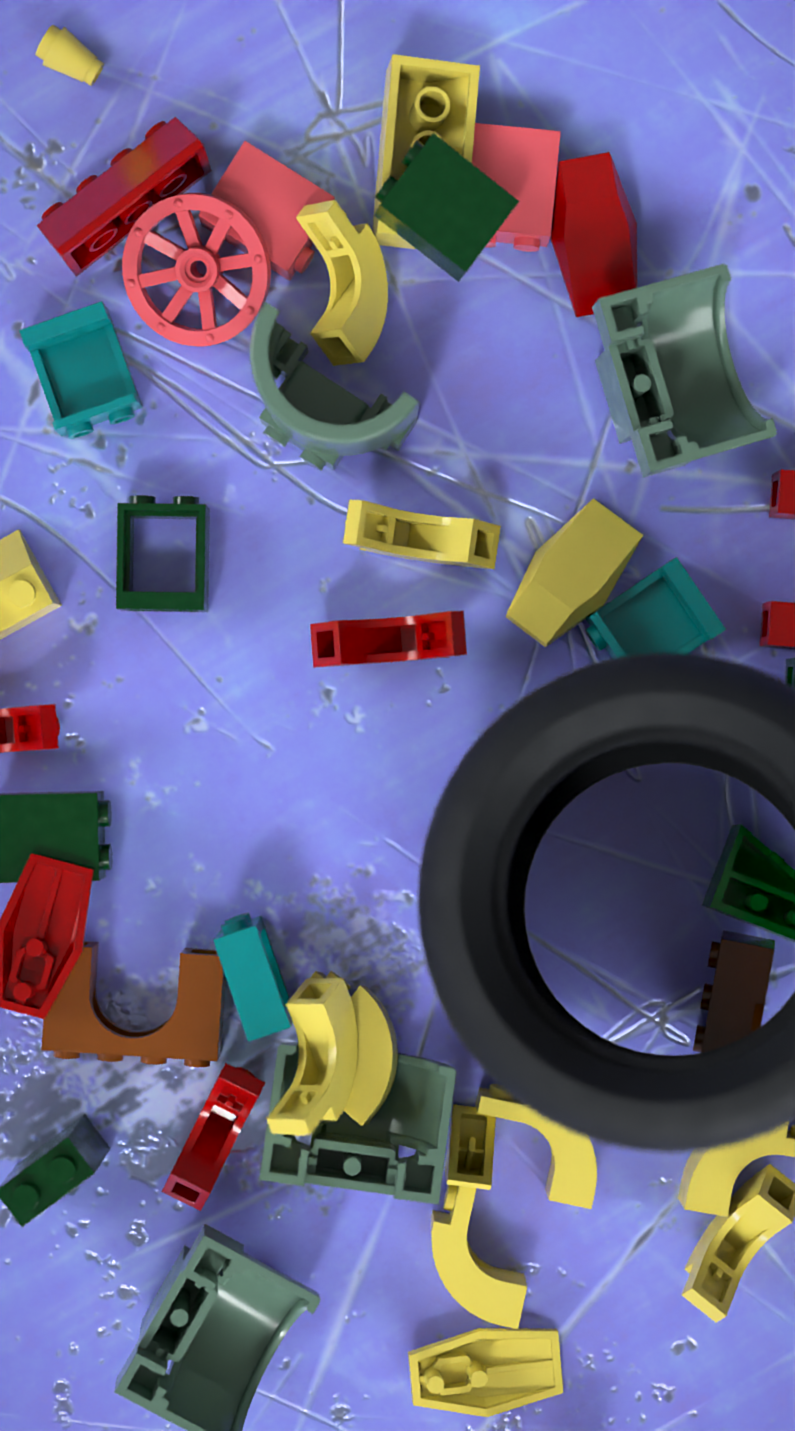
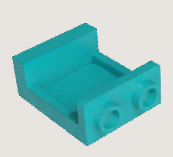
M102 301L19 330L24 346L31 354L54 421L52 424L54 430L59 435L64 436L68 434L69 439L79 438L94 431L93 425L107 420H109L111 425L119 424L134 418V411L143 408L109 310Z
M676 557L586 618L590 627L585 629V632L599 651L605 648L612 659L650 653L688 654L707 640H712L724 632L726 628Z

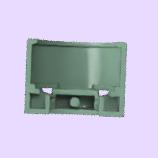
M726 264L716 265L598 299L592 307L605 349L595 360L619 444L632 440L643 478L685 466L696 459L765 440L777 434L773 418H763L749 402L733 364L725 324V296L731 281Z
M264 302L255 320L250 341L251 370L256 387L265 406V409L259 416L261 424L266 427L263 434L282 447H285L288 442L292 443L303 451L299 457L322 471L324 466L334 471L343 456L364 454L379 448L387 451L389 446L399 451L417 423L419 401L403 392L392 405L388 402L386 396L380 394L372 408H370L364 401L302 362L309 352L307 345L303 342L298 344L290 339L291 333L276 322L280 311ZM279 375H282L286 379L278 389L275 380H277Z
M298 1042L283 1043L278 1047L269 1114L288 1091L294 1080L299 1058ZM398 1053L397 1071L391 1091L372 1120L367 1125L361 1126L344 1111L337 1121L321 1120L312 1132L310 1146L299 1142L294 1134H272L267 1122L259 1180L300 1186L308 1183L394 1195L395 1199L439 1204L456 1070L445 1063ZM399 1145L416 1150L413 1156L398 1158Z
M204 1224L191 1249L184 1245L141 1321L139 1340L116 1378L114 1393L186 1431H243L244 1422L256 1389L276 1349L290 1327L303 1312L308 1310L314 1314L320 1303V1296L315 1290L244 1253V1245ZM169 1359H170V1360H172V1361H171L170 1366H169V1368H168V1371H167V1373H166L168 1361H169Z

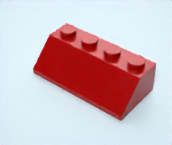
M176 117L168 123L161 121L155 124L146 133V140L133 150L126 148L119 152L112 159L111 167L99 177L92 175L86 178L77 187L76 195L64 204L62 202L53 204L43 213L42 221L36 226L76 277L127 238L136 221L151 206L166 198L183 194L212 171L204 145Z

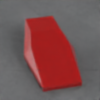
M610 152L558 161L550 240L575 317L594 314L592 307L600 298L638 288L637 222Z
M31 853L0 918V1008L46 1019L83 952L93 869Z

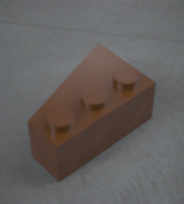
M723 930L721 943L712 941L707 967L715 968L716 971L713 985L704 984L700 1009L708 1010L706 1027L697 1025L693 1051L702 1053L724 1047L746 1037L761 1027L775 940Z

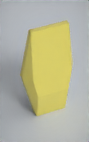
M593 498L534 553L506 613V618L546 648L604 606L640 543L643 534Z
M478 1328L408 1352L413 1406L490 1417L563 1393L558 1330L555 1328Z

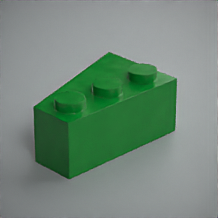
M742 824L732 825L702 906L795 942V870L777 853L771 851L754 837Z

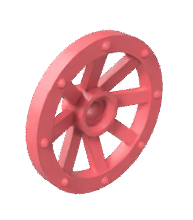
M184 193L156 203L139 217L132 227L124 246L122 274L124 286L132 306L151 329L164 338L182 345L211 346L233 338L255 320L268 296L271 281V264L267 246L260 231L240 208L223 198L211 194ZM191 210L204 211L219 217L205 246L202 245ZM176 213L188 250L154 232L153 229L164 218ZM232 227L242 238L249 253L220 257L218 252ZM145 244L177 261L175 266L142 273L141 261ZM197 261H202L206 265V275L198 272L196 268ZM252 267V285L249 296H246L223 276V271ZM178 280L181 287L162 313L151 300L145 287ZM212 287L216 288L240 309V312L233 319L220 326H217ZM194 292H198L202 329L190 328L174 322Z

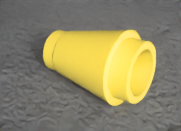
M51 25L43 36L35 54L43 60V66L85 82L90 86L95 83L104 67V63L98 60L66 27L59 29L55 25Z

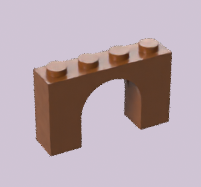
M84 941L83 952L46 1019H43L41 1050L54 1051L53 1056L56 1058L76 1059L80 1057V1053L97 1054V1060L106 1062L122 1061L124 1055L141 1057L140 1062L145 1064H166L167 1058L184 1059V1065L189 1067H209L210 1061H218L221 1055L226 976L217 950L184 948L180 953L178 996L173 1015L156 1028L145 1031L128 1030L113 1023L104 1014L99 1005L96 994L99 942Z

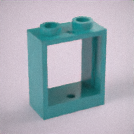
M249 912L225 920V924L221 925V930L213 939L248 1042L291 1028L292 1019L286 1006L290 997L262 916L251 919Z

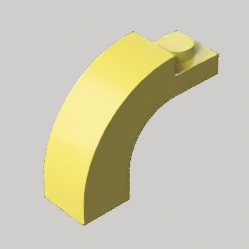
M336 200L306 205L296 216V219L321 253L330 277L328 305L310 334L333 366L365 362L380 337L387 312L388 283L381 249L368 223L352 225Z
M349 499L343 544L359 547V550L411 560L495 569L501 526L474 518L426 515L394 509L364 500Z
M315 971L310 978L341 977L333 971H330L327 976L322 972ZM345 981L347 989L349 990L351 986ZM360 985L353 995L350 996L357 1024L358 1052L353 1086L343 1111L361 1126H364L379 1111L391 1091L397 1071L398 1045L392 1021L383 1004L369 988Z
M306 978L286 1003L298 1038L299 1058L297 1071L290 1088L266 1118L272 1134L311 1135L321 1120L337 1121L347 1104L356 1072L358 1036L355 1012L344 978Z
M490 1084L489 1089L479 1087L475 1103L477 1113L528 1124L537 1129L549 1142L551 1147V1163L545 1186L548 1200L592 1209L597 1183V1165L590 1138L575 1134L544 1119L517 1101L499 1084Z
M789 1124L771 1133L740 1144L706 1151H692L683 1170L678 1200L685 1210L728 1217L734 1183L740 1172L750 1162L767 1155L795 1157V1125H791V1131L788 1130Z
M771 1164L767 1165L735 1192L731 1197L728 1217L716 1215L695 1246L684 1269L689 1273V1277L682 1296L717 1323L727 1316L739 1281L754 1255L773 1235L793 1222L795 1217V1183Z
M447 1185L443 1209L450 1212L444 1213L432 1210L431 1216L432 1252L438 1274L451 1296L467 1311L487 1322L518 1329L527 1291L525 1274L493 1267L482 1261L473 1252L467 1240V1231L477 1188Z

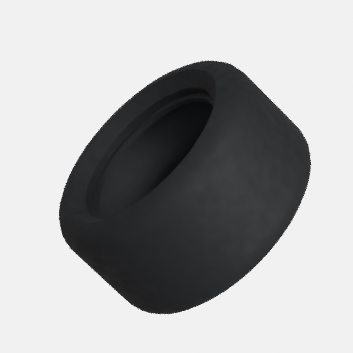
M650 653L623 656L590 664L561 675L535 689L508 708L495 720L464 755L448 780L438 801L424 842L418 885L420 938L432 984L451 1026L474 1059L494 1081L517 1101L556 1125L604 1144L652 1152L706 1151L743 1143L771 1133L795 1120V991L783 1007L764 1025L746 1037L715 1050L674 1056L650 1054L617 1045L594 1033L574 1018L556 999L545 983L534 960L526 931L525 892L528 874L543 836L552 822L571 801L592 785L611 775L644 765L662 763L688 764L705 767L729 775L753 788L770 801L795 830V688L780 679L754 668L720 658L682 653Z

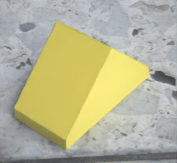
M453 1104L445 1162L447 1185L491 1190L496 1117L477 1113L476 1107Z

